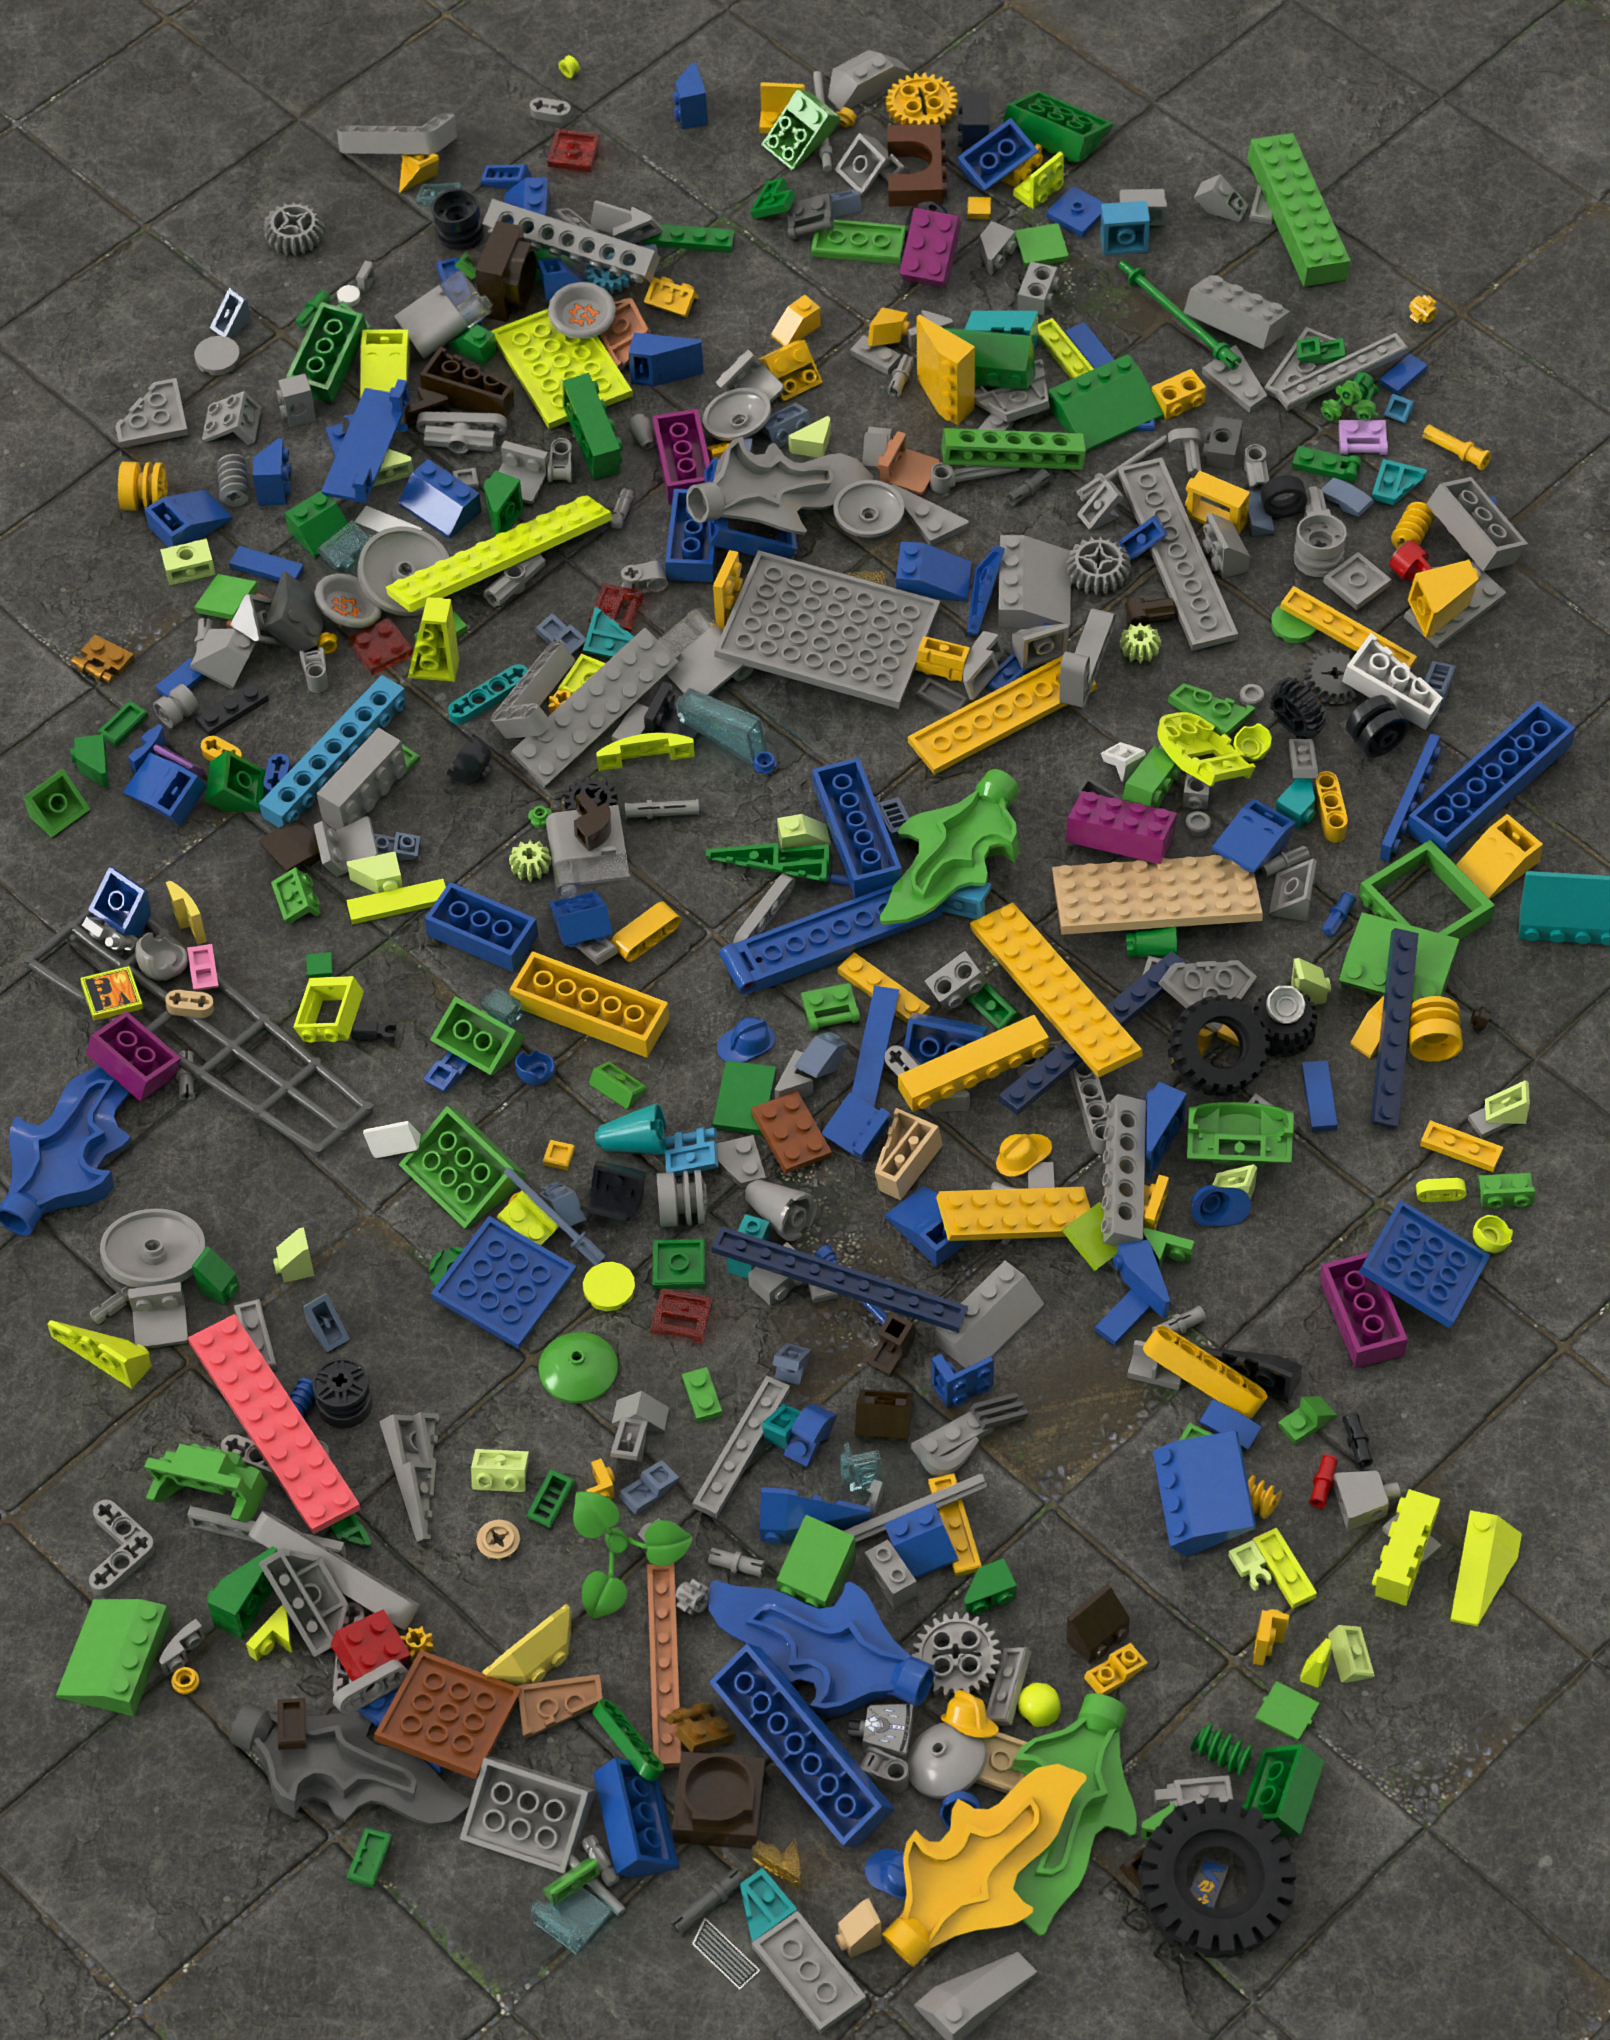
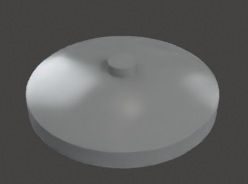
M392 527L375 534L363 547L357 566L358 580L368 599L380 609L399 616H417L423 614L424 607L410 613L387 595L386 586L450 557L443 545L430 534L412 527Z
M144 1209L119 1218L107 1228L100 1243L101 1262L107 1273L118 1282L134 1288L183 1282L194 1274L192 1265L205 1249V1237L199 1225L188 1216L167 1209Z

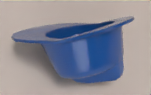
M755 1017L744 1018L739 1021L734 1029L721 1036L717 1043L718 1055L725 1062L726 1060L747 1062L773 1047L775 1044L774 1031L767 1025L765 1020Z
M1207 1185L1191 1196L1193 1203L1191 1208L1192 1217L1195 1222L1203 1226L1236 1225L1248 1216L1251 1209V1200L1247 1193L1238 1188Z
M890 1848L881 1849L873 1853L865 1865V1875L869 1883L878 1890L906 1901L907 1894L903 1868L904 1853Z

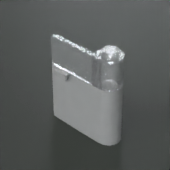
M460 270L394 315L403 330H408L410 340L424 359L439 349L440 346L442 347L491 313L489 308L493 305L486 295L480 296L463 271Z
M703 608L692 609L685 618L658 639L679 661L667 673L668 677L694 706L702 703L730 678L733 677L736 681H742L754 669L714 657L715 648L723 630Z
M618 805L609 806L611 811V834L609 838L591 851H588L575 837L574 820L581 817L577 810L552 813L546 818L554 881L558 896L564 899L574 898L580 893L581 885L630 879Z

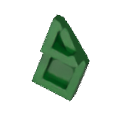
M355 1513L329 1526L337 1541L364 1547L372 1546L369 1536L363 1525L359 1523Z

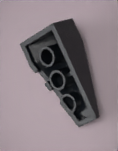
M1198 1346L1259 1385L1268 1396L1287 1404L1301 1379L1302 1365L1291 1358Z

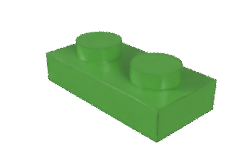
M705 1367L682 1374V1380L697 1424L722 1417V1409L708 1368Z

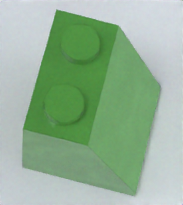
M806 1515L778 1575L777 1591L818 1609L830 1607L856 1562L855 1536Z

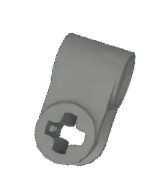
M558 438L551 444L550 461L548 462V482L567 480L568 483H572L573 481L572 445L566 438Z
M659 561L628 565L621 571V578L624 580L621 585L622 592L626 596L634 597L641 594L661 592L668 586L663 565Z
M323 647L310 652L299 651L308 689L313 693L324 692L329 686Z
M868 1746L866 1748V1756L860 1767L871 1781L892 1793L904 1792L910 1784L906 1762L876 1747ZM895 1773L902 1774L900 1778L891 1777Z

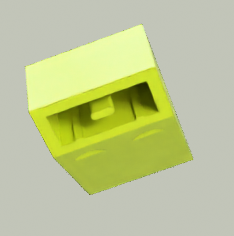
M362 330L360 399L365 388L390 392L391 388L395 387L398 379L406 380L408 385L411 352L408 330Z

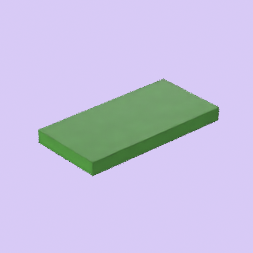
M834 219L833 230L827 231L824 229L814 233L811 257L901 265L906 238L905 226Z

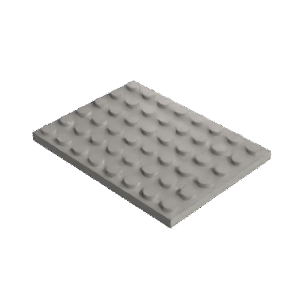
M758 550L715 648L714 657L899 709L916 667L918 648L923 636L928 637L938 612L940 601Z

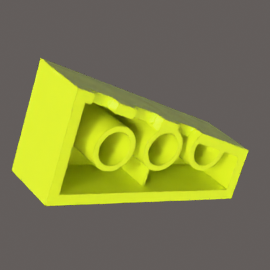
M427 597L408 678L455 682L460 658L451 599Z
M1410 1489L1406 1498H1400L1396 1511L1400 1513L1397 1522L1393 1521L1388 1534V1537H1391L1388 1546L1384 1545L1380 1557L1382 1564L1379 1570L1376 1569L1372 1585L1376 1586L1375 1596L1407 1606L1439 1510V1498Z

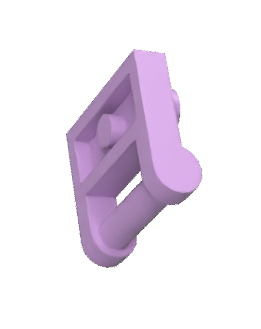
M1339 420L1340 455H1347V453H1380V455H1387L1386 420Z

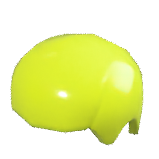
M1257 723L1250 727L1244 726L1234 737L1233 747L1235 750L1238 748L1242 750L1245 754L1243 758L1245 761H1259L1269 753L1272 736L1269 730L1261 724Z
M1486 1215L1478 1219L1474 1225V1241L1485 1252L1494 1254L1502 1252L1512 1242L1513 1230L1509 1229L1505 1221L1498 1216Z
M1032 1683L1021 1691L1017 1704L1018 1710L1022 1717L1030 1721L1032 1726L1045 1727L1057 1721L1061 1714V1703L1057 1692L1050 1685Z

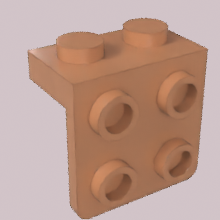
M897 431L894 438L888 441L885 455H881L878 460L879 480L889 485H897L911 493L923 495L930 484L931 469L935 464L939 463V460L906 449V433Z

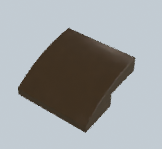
M301 820L285 824L258 840L260 846L286 873L293 868L299 869L306 863L311 867L321 860L316 836Z

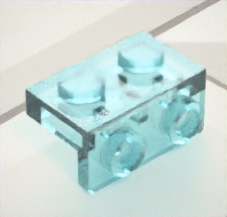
M352 520L323 543L317 551L335 571L341 567L346 569L355 561L353 557L358 553L361 554L363 547L373 535L369 534L367 536Z
M844 1443V1453L839 1454L843 1483L848 1482L850 1492L861 1489L869 1490L872 1481H881V1458L879 1451L852 1456L849 1443Z

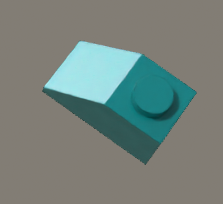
M1297 778L1276 800L1275 811L1295 821L1294 827L1300 829L1305 823H1310L1315 816V797L1311 778Z

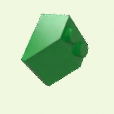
M495 470L492 476L485 480L483 485L486 499L485 506L487 507V515L494 536L509 531L524 510L520 480Z
M322 490L285 512L288 532L315 559L353 536V531L337 503L330 496L322 494Z
M226 750L209 763L205 802L224 812L261 811L259 802L263 799L266 770Z

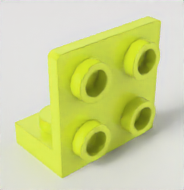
M1061 152L1057 153L1013 189V196L1032 209L1040 203H1044L1064 183V154Z

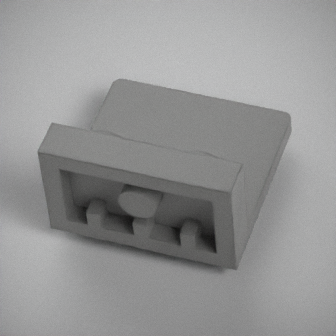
M1164 189L1119 191L1120 203L1147 201L1150 226L1166 225L1167 202Z
M245 391L212 403L207 410L202 440L206 443L234 432L247 445L254 443L262 407Z
M504 441L501 446L503 463L499 472L519 479L523 502L533 504L548 475V452Z
M368 816L337 831L332 827L329 828L323 821L314 824L322 864L336 877L348 872V861L379 855L371 819Z
M181 1282L128 1289L129 1301L133 1311L136 1346L140 1344L148 1349L188 1343L185 1297Z

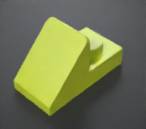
M283 1604L246 1643L249 1656L257 1662L263 1655L266 1656L272 1651L275 1642L292 1653L290 1618Z

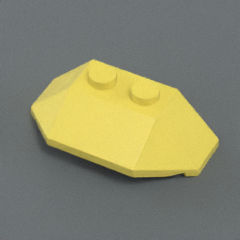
M565 1604L509 1648L492 1665L484 1669L482 1673L486 1677H493L515 1686L539 1683L554 1666H560L569 1655L572 1625L570 1607Z

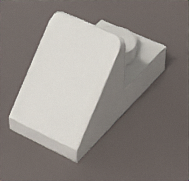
M1120 742L1102 752L1101 756L1104 762L1116 766L1121 781L1125 782L1144 760L1146 753L1143 749Z

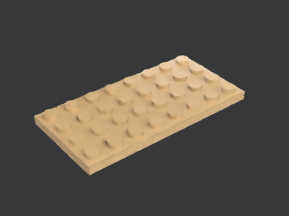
M1218 855L1176 859L1164 858L1161 864L1136 860L1132 862L1088 863L1085 865L1052 867L1061 935L1262 921L1263 913L1254 873L1246 871L1235 862Z

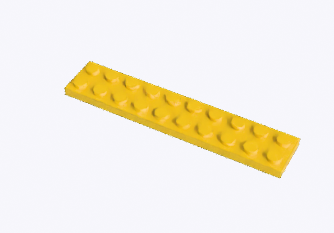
M1013 902L970 922L971 931L1098 1078L1143 1056L1141 1047Z

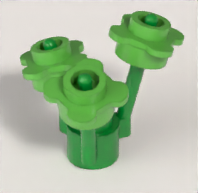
M1360 372L1354 381L1348 380L1343 386H1337L1336 393L1340 395V398L1337 401L1330 399L1328 402H1322L1323 407L1320 410L1323 416L1330 421L1338 423L1339 417L1343 413L1341 404L1344 403L1350 406L1353 401L1358 400V404L1352 407V410L1356 412V418L1363 421L1377 419L1376 405L1371 401V397L1375 392L1372 388L1373 378L1367 373ZM1366 395V400H1361L1362 396Z

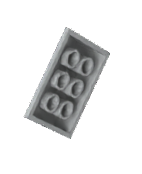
M1000 535V546L1004 547L1005 551L999 567L998 628H1032L1042 626L1044 623L1048 625L1067 623L1070 629L1071 577L1067 575L1066 567L1070 550L1025 535Z
M493 1756L485 1757L460 1839L551 1870L566 1873L570 1856L574 1853L587 1822L596 1790Z

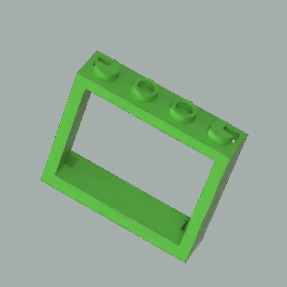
M1431 840L1360 884L1359 898L1364 902V907H1368L1375 916L1410 925L1378 891L1424 862L1472 911L1439 932L1440 934L1461 940L1493 919L1495 905Z

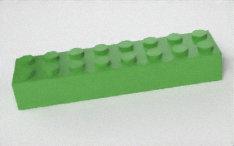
M1289 133L1251 139L1247 160L1258 185L1261 186L1262 194L1269 209L1272 211L1273 219L1303 287L1347 280L1351 260L1294 134Z

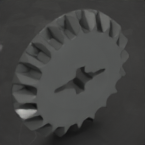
M1331 648L1329 651L1321 650L1318 654L1314 653L1307 660L1303 669V681L1307 687H1311V691L1316 694L1319 700L1329 704H1345L1353 701L1361 694V692L1342 682L1346 667L1352 660L1351 653L1347 655L1342 650L1337 652ZM1331 672H1336L1338 679H1334Z

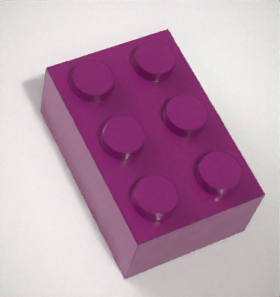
M914 208L899 272L903 281L947 289L962 224L959 216Z
M127 1011L93 1033L86 1052L88 1057L139 1101H142L174 1079L181 1057Z

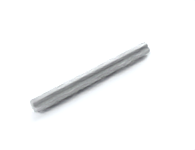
M978 1474L844 1530V1532L855 1536V1543H858L886 1531L884 1525L886 1522L933 1502L937 1509L986 1489L987 1482L982 1474Z

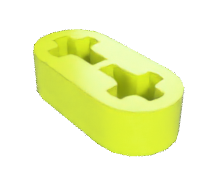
M1460 1178L1426 1179L1416 1184L1417 1199L1421 1202L1459 1201L1467 1195L1465 1181Z

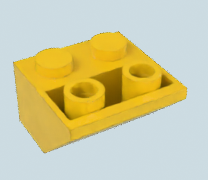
M805 340L794 341L758 358L784 385V391L778 396L782 402L823 383Z

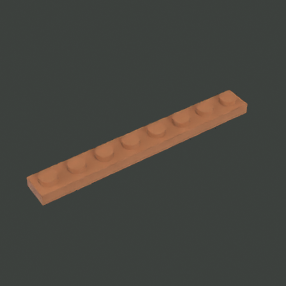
M674 1563L667 1566L649 1564L647 1565L653 1752L663 1764L664 1769L679 1768L681 1740L675 1735L679 1726L676 1723L670 1725L666 1720L667 1714L673 1713L675 1709L680 1708Z

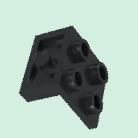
M663 681L644 716L645 734H679L693 738L694 742L708 716V710L675 700L672 684Z

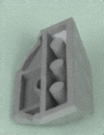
M868 50L833 69L828 101L839 112L842 107L850 109L890 88L892 84H897L898 79L904 80L906 75L912 76V72L899 59Z
M281 1549L259 1562L263 1572L313 1656L316 1657L331 1648L330 1644L336 1631L343 1626L348 1602L321 1556Z

